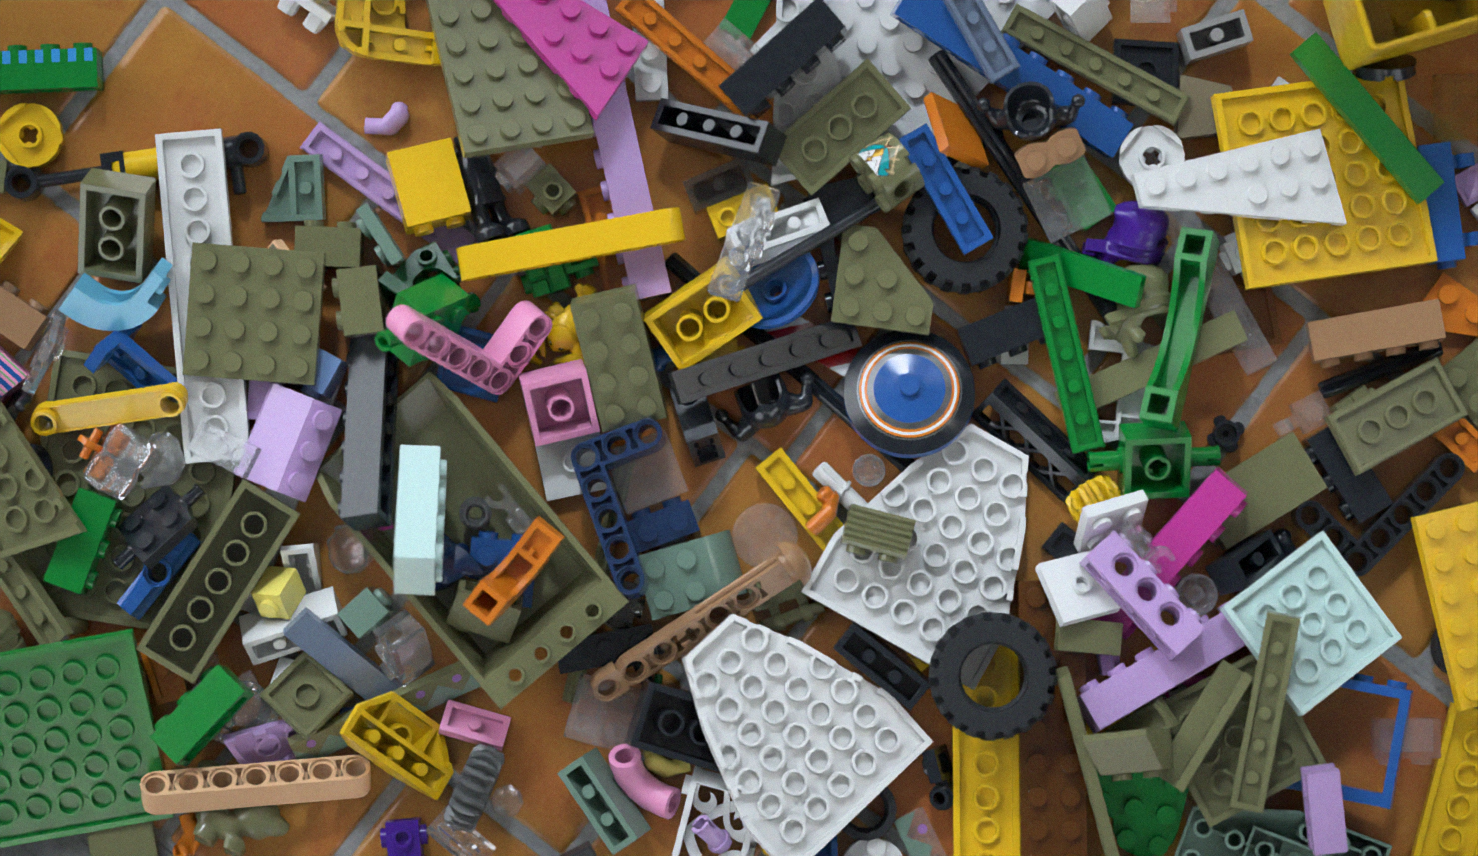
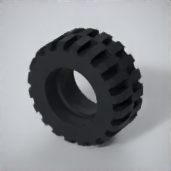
M955 167L953 169L971 200L983 206L992 216L995 224V238L989 251L981 258L969 262L956 261L946 256L939 249L934 238V223L939 212L924 187L912 196L905 210L901 227V238H903L905 256H908L911 262L910 266L924 278L923 280L926 283L934 285L947 293L955 292L958 295H968L969 293H979L988 290L1003 281L1013 271V268L1020 262L1028 241V218L1024 214L1022 208L1024 204L1021 198L1014 194L1012 191L1013 187L1008 182L1004 183L998 179V175L992 172L980 171V168L970 167L969 169Z
M981 612L980 614L963 618L955 625L953 624L943 637L939 639L930 659L929 686L936 706L951 725L974 738L978 737L995 741V739L1006 740L1014 738L1019 733L1027 732L1032 728V725L1044 717L1045 711L1052 704L1055 696L1054 690L1055 686H1057L1058 676L1056 675L1055 658L1049 648V644L1032 625L1010 614ZM988 644L1002 645L1012 650L1020 659L1024 670V682L1019 694L1011 702L999 707H986L974 702L966 694L961 681V670L965 659L975 649Z

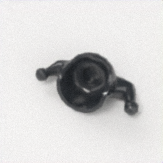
M1028 81L1019 83L1010 89L1005 96L1003 109L991 107L990 101L986 98L979 99L976 105L977 109L984 113L993 128L1010 130L1017 138L1033 142L1048 136L1055 127L1075 122L1080 107H1083L1085 104V98L1081 94H1076L1072 96L1071 104L1065 106L1057 105L1052 92L1047 86L1039 82Z
M780 373L767 376L734 391L737 404L742 413L739 422L729 418V413L725 409H718L715 413V418L725 425L734 438L741 442L747 441L760 429L776 427L788 416L810 409L813 404L812 384L815 378L811 373L802 374L800 377V382L802 383L801 391L795 394L788 391Z

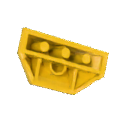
M393 691L356 704L339 732L346 744L397 780L434 800H438L454 773L452 763L449 762L444 735L438 734L440 724Z

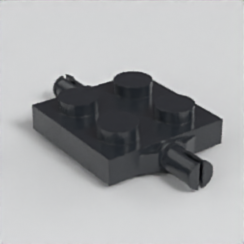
M165 483L118 526V529L126 539L127 548L113 559L114 563L123 570L125 566L137 557L151 570L199 526V523L193 516L191 506L206 494L198 484H195L184 496H181L169 484Z

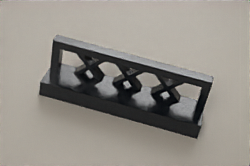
M1006 378L972 412L971 416L991 435L1028 455V470L1064 504H1066L1065 500L1071 491L1077 489L1079 485L1085 483L1088 479L1091 480L1096 472L1089 473L1087 470L1086 459H1089L1085 452L1072 454L1068 436ZM990 405L1000 414V421H992L983 410ZM1009 430L1018 431L1024 437V444L1014 442L1010 438ZM1033 453H1042L1048 459V466H1040L1034 460ZM1057 475L1066 476L1075 486L1067 491L1058 483Z

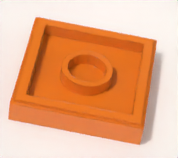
M933 92L923 98L939 152L971 167L980 168V170L988 166L989 163L981 138L958 104Z

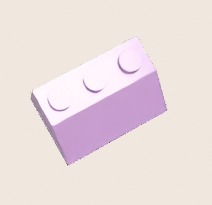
M271 382L235 474L279 493L306 502L342 410Z

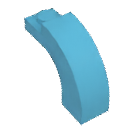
M161 258L140 286L126 291L107 288L84 273L58 310L74 321L93 329L121 331L134 328L150 319L167 296L163 291L171 281L166 275L173 265L164 258Z

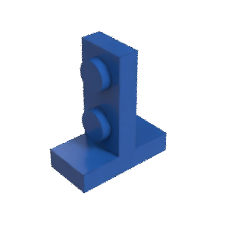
M142 324L127 330L113 331L95 346L84 363V366L92 373H95L106 363H109L136 388L177 382L176 377L133 341L143 326Z

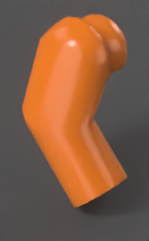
M824 486L818 491L817 500L822 503L821 509L805 524L815 536L827 527L837 514L840 497L837 491L833 492L829 486Z

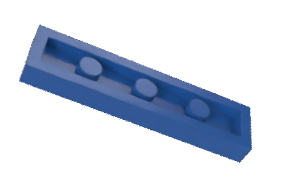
M927 123L898 139L910 154L907 156L910 163L913 164L915 162L924 179L926 192L963 255L993 239V235L946 155L939 152L936 139Z

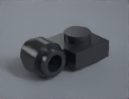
M942 744L922 752V767L924 773L929 777L930 784H936L930 791L929 798L931 804L938 810H947L953 807L954 798L953 785L950 778L952 777V764L947 746Z

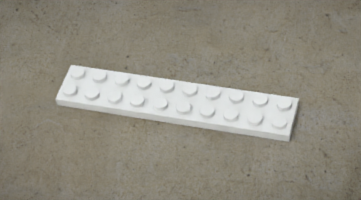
M223 129L155 134L166 260L173 265L168 272V277L171 279L169 282L177 382L185 386L188 391L187 405L184 411L180 413L185 464L241 459L250 437L246 380L182 375L192 242L233 246Z

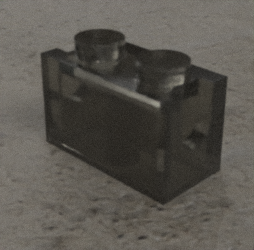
M740 158L682 181L695 216L705 212L706 208L756 188L745 160Z

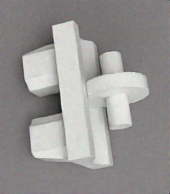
M280 0L277 6L278 9L290 16L296 15L300 6L308 10L309 14L303 25L314 34L321 32L328 23L335 20L336 7L329 3L330 0Z

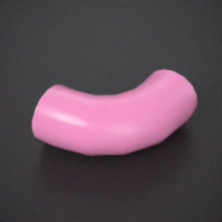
M620 744L614 747L608 757L610 769L616 783L631 800L643 809L668 820L671 819L680 804V789L654 777L644 766L641 751L638 748L628 744Z

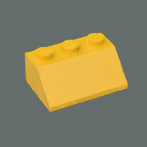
M727 257L645 312L643 320L679 370L693 366L763 319L748 289L734 297L727 291L726 286L740 278V275Z

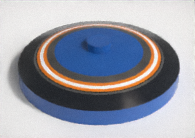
M891 331L876 337L867 343L853 358L844 380L845 411L855 432L874 449L894 457H925L948 447L965 430L974 408L975 383L968 362L954 345L930 332L928 336Z

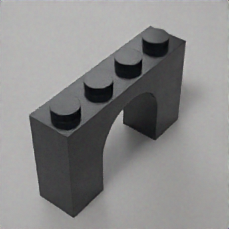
M858 177L825 184L813 196L807 191L808 197L802 198V201L804 203L819 198L828 221L832 224L874 199L875 195L873 192L866 194L857 181ZM834 238L817 247L820 248L822 261H817L821 281L827 280L830 291L829 293H824L828 313L832 312L839 263L834 248Z

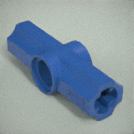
M190 533L158 563L163 564L167 569V576L161 582L155 580L152 576V569L150 570L144 565L141 573L118 600L117 604L131 616L141 620L165 588L175 580L176 574L202 541L193 533Z

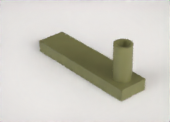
M20 553L0 559V587L40 645L65 641L70 636L83 634L88 630V620L73 616H62Z

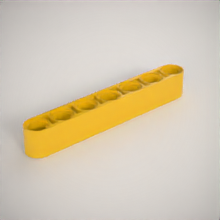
M672 207L466 245L456 248L461 281L464 282L685 241L686 238L680 207Z

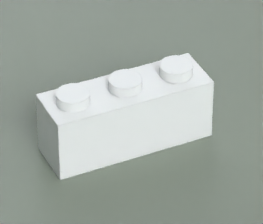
M333 586L304 595L290 619L261 617L259 610L239 616L243 645L253 665L302 650L283 634V629L305 607L341 636L348 635L346 624L337 615L342 610V606Z

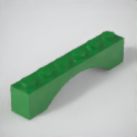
M1181 226L1174 257L1172 290L1166 325L1155 365L1145 387L1139 414L1140 420L1146 427L1179 431L1220 241L1214 231Z

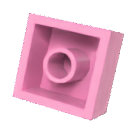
M582 359L520 373L519 380L536 447L600 432L587 370Z

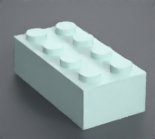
M400 445L394 544V594L435 595V582H442L447 460L440 459L441 446Z

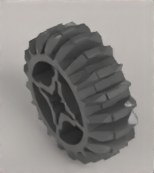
M480 743L473 748L444 814V822L451 825L452 828L458 831L463 830L467 833L472 832L476 828L505 761L504 754L496 751V748Z

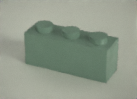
M597 747L557 773L612 855H615L651 830V827L635 803L616 783L609 765Z

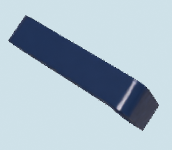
M649 418L581 442L571 452V462L615 585L623 595L631 599L642 597L648 590L649 582L609 470L656 453L663 448L666 442L665 432L658 422ZM651 428L656 429L658 434L655 441L643 443L641 440L643 432ZM618 440L625 441L627 446L622 454H611L610 449L614 442ZM586 452H594L596 457L594 463L588 467L581 466V456ZM598 482L605 483L607 489L604 495L597 498L592 497L591 488ZM608 513H616L618 517L617 523L612 528H604L602 526V519ZM621 543L627 544L629 546L627 556L623 559H615L613 557L615 546ZM630 574H637L640 577V583L634 590H626L624 588V581Z

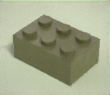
M96 168L90 169L80 183L79 274L86 273L92 276L143 283L153 267L156 178Z

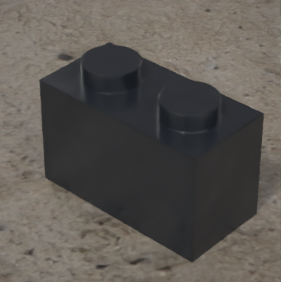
M1269 529L1250 535L1240 541L1205 568L1220 596L1248 588L1285 559L1286 556L1272 530Z

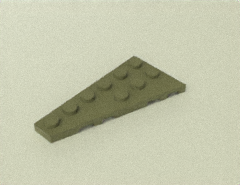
M0 400V559H4L87 532V529Z

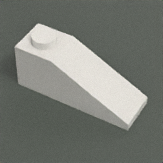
M819 198L727 229L724 245L735 270L738 272L771 260L830 225Z

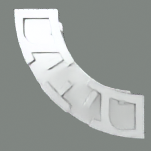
M695 765L693 775L686 774L681 793L686 794L687 798L672 856H679L683 839L689 856H702L696 843L695 833L692 831V828H694L692 826L693 822L701 815H707L711 821L723 815L726 831L730 833L734 840L743 843L741 851L730 850L719 856H754L757 841L745 828L735 830L731 826L730 813L736 812L734 820L740 816L733 801H730V793L722 775L701 769L702 767ZM704 785L723 790L724 803L717 805V799L712 792H710L711 799L708 802L700 801L698 796L700 786ZM693 804L702 814L687 825Z

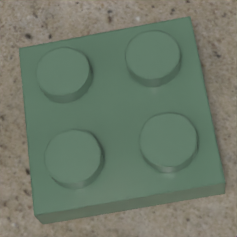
M365 203L356 209L360 216L356 223L366 237L370 240L374 238L378 243L374 250L383 264H386L387 267L392 265L398 270L406 261V257L376 211L368 203Z

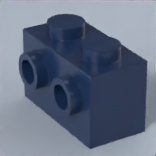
M677 496L662 502L663 509L651 513L649 507L631 513L633 520L628 521V525L638 553L700 530L689 499L682 501L681 497Z

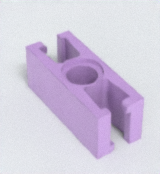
M1333 763L1300 767L1308 848L1313 850L1314 856L1348 852L1340 770L1335 768Z

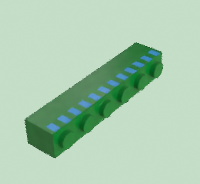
M73 43V48L60 49V44H41L40 50H28L26 45L7 46L8 51H0V95L104 91L102 51L97 47H93V43Z

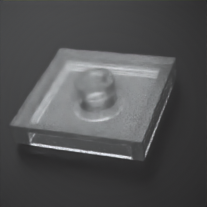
M666 429L663 430L666 435V442L661 450L610 470L627 514L689 491ZM658 433L643 437L641 440L643 443H652L657 438ZM627 445L612 449L611 454H622L626 450Z

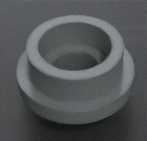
M470 497L461 504L459 517L464 526L469 529L478 530L488 525L492 517V509L484 498ZM472 507H479L482 510L480 518L473 519L469 515Z

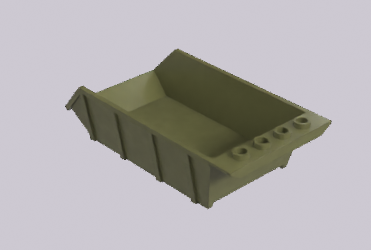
M430 371L397 400L392 523L394 528L382 532L378 528L354 531L349 526L348 528L394 581V544L400 445L441 446L440 459L447 460L444 533L455 544L464 543L468 545L470 550L472 535L478 536L480 530L499 532L498 538L511 539L512 533L524 534L539 516L565 536L550 556L548 563L534 579L532 607H522L509 643L491 641L483 635L471 631H459L452 625L446 624L449 614L448 607L458 580L451 587L436 591L435 595L404 594L496 705L502 709L629 601L466 406ZM341 446L322 461L316 475L329 505L338 516V503L342 495L340 472L343 470L344 460ZM475 496L484 498L492 509L490 522L487 526L478 530L469 529L464 526L459 517L461 504L466 499ZM472 507L469 515L473 519H478L482 515V510L479 507ZM589 604L597 605L599 608L597 616L590 617L586 613V608ZM567 625L573 629L571 638L562 637L560 631L563 626ZM538 647H543L547 650L546 659L539 660L536 658L535 650ZM512 669L521 671L522 677L519 681L510 679L509 673Z

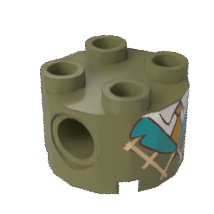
M889 132L880 136L849 158L853 168L857 173L861 174L857 178L859 185L866 194L874 193L875 200L884 213L893 209L925 185L916 163L911 164L907 156L910 154L906 148Z

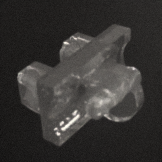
M726 18L720 22L703 42L735 71L760 49L758 45Z

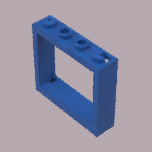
M1356 673L1353 679H1349L1340 687L1399 698L1400 700L1383 793L1341 784L1342 799L1391 809L1393 808L1414 691L1407 690V683L1387 679V684L1381 685L1373 683V676ZM1301 780L1286 788L1302 791Z

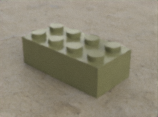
M631 284L572 298L570 308L602 432L615 430L642 419L658 420L667 418V404L647 325L643 320L644 313L637 285Z

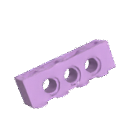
M1113 531L1079 563L1167 659L1171 661L1205 630L1201 624L1202 619L1193 609H1187L1178 600L1180 598L1179 594L1170 584H1164L1156 576L1157 571L1148 560H1141L1133 551V544L1123 534L1118 535ZM1115 562L1124 563L1128 567L1129 575H1119L1115 570ZM1138 587H1146L1151 592L1150 601H1145L1139 597ZM1161 611H1167L1172 614L1174 625L1169 626L1162 622L1160 617Z

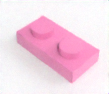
M448 699L438 734L477 745L479 743L485 746L489 745L502 752L511 717Z

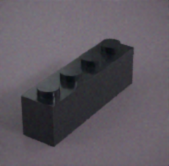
M661 98L650 129L671 143L775 167L787 138L783 132L767 121Z

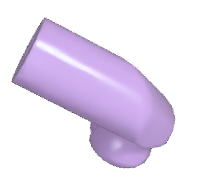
M395 102L391 105V110L383 118H365V134H396L409 119L408 106L403 102Z

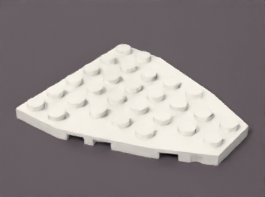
M973 424L968 425L952 444L937 453L921 457L909 465L864 506L916 520L906 559H898L897 564L878 560L879 553L866 550L865 556L847 552V545L840 544L844 529L843 525L831 537L812 571L810 581L803 587L801 593L921 661L930 664V659L937 642L953 624L955 625L963 618L980 614L981 612L1009 614L1026 530L1025 508L1029 456ZM984 645L968 655L961 670L962 684L975 690L999 645Z
M730 614L682 659L702 732L744 828L769 856H815L933 743L931 738L899 702L883 688L876 687L864 680L859 674L838 665L836 661L802 641L771 631L770 628L760 624L751 623L747 619L735 614Z

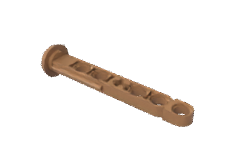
M782 541L776 543L781 551L774 556H771L620 655L615 664L611 661L597 670L590 678V687L595 697L603 702L618 698L630 690V685L641 683L696 647L730 614L743 617L799 579L805 586L810 581L812 574L811 562L807 553L793 542ZM759 582L762 588L758 589L755 583ZM744 589H752V594L748 599L737 600L739 592ZM714 608H725L724 613L720 617L709 618V614ZM689 627L693 630L690 634L685 632ZM674 636H676L677 640H679V642L676 644L672 638ZM661 643L669 644V648L665 653L658 655L653 653L657 645ZM631 662H642L641 667L637 671L626 672V667ZM606 679L614 680V684L610 689L603 691L598 689L602 681Z

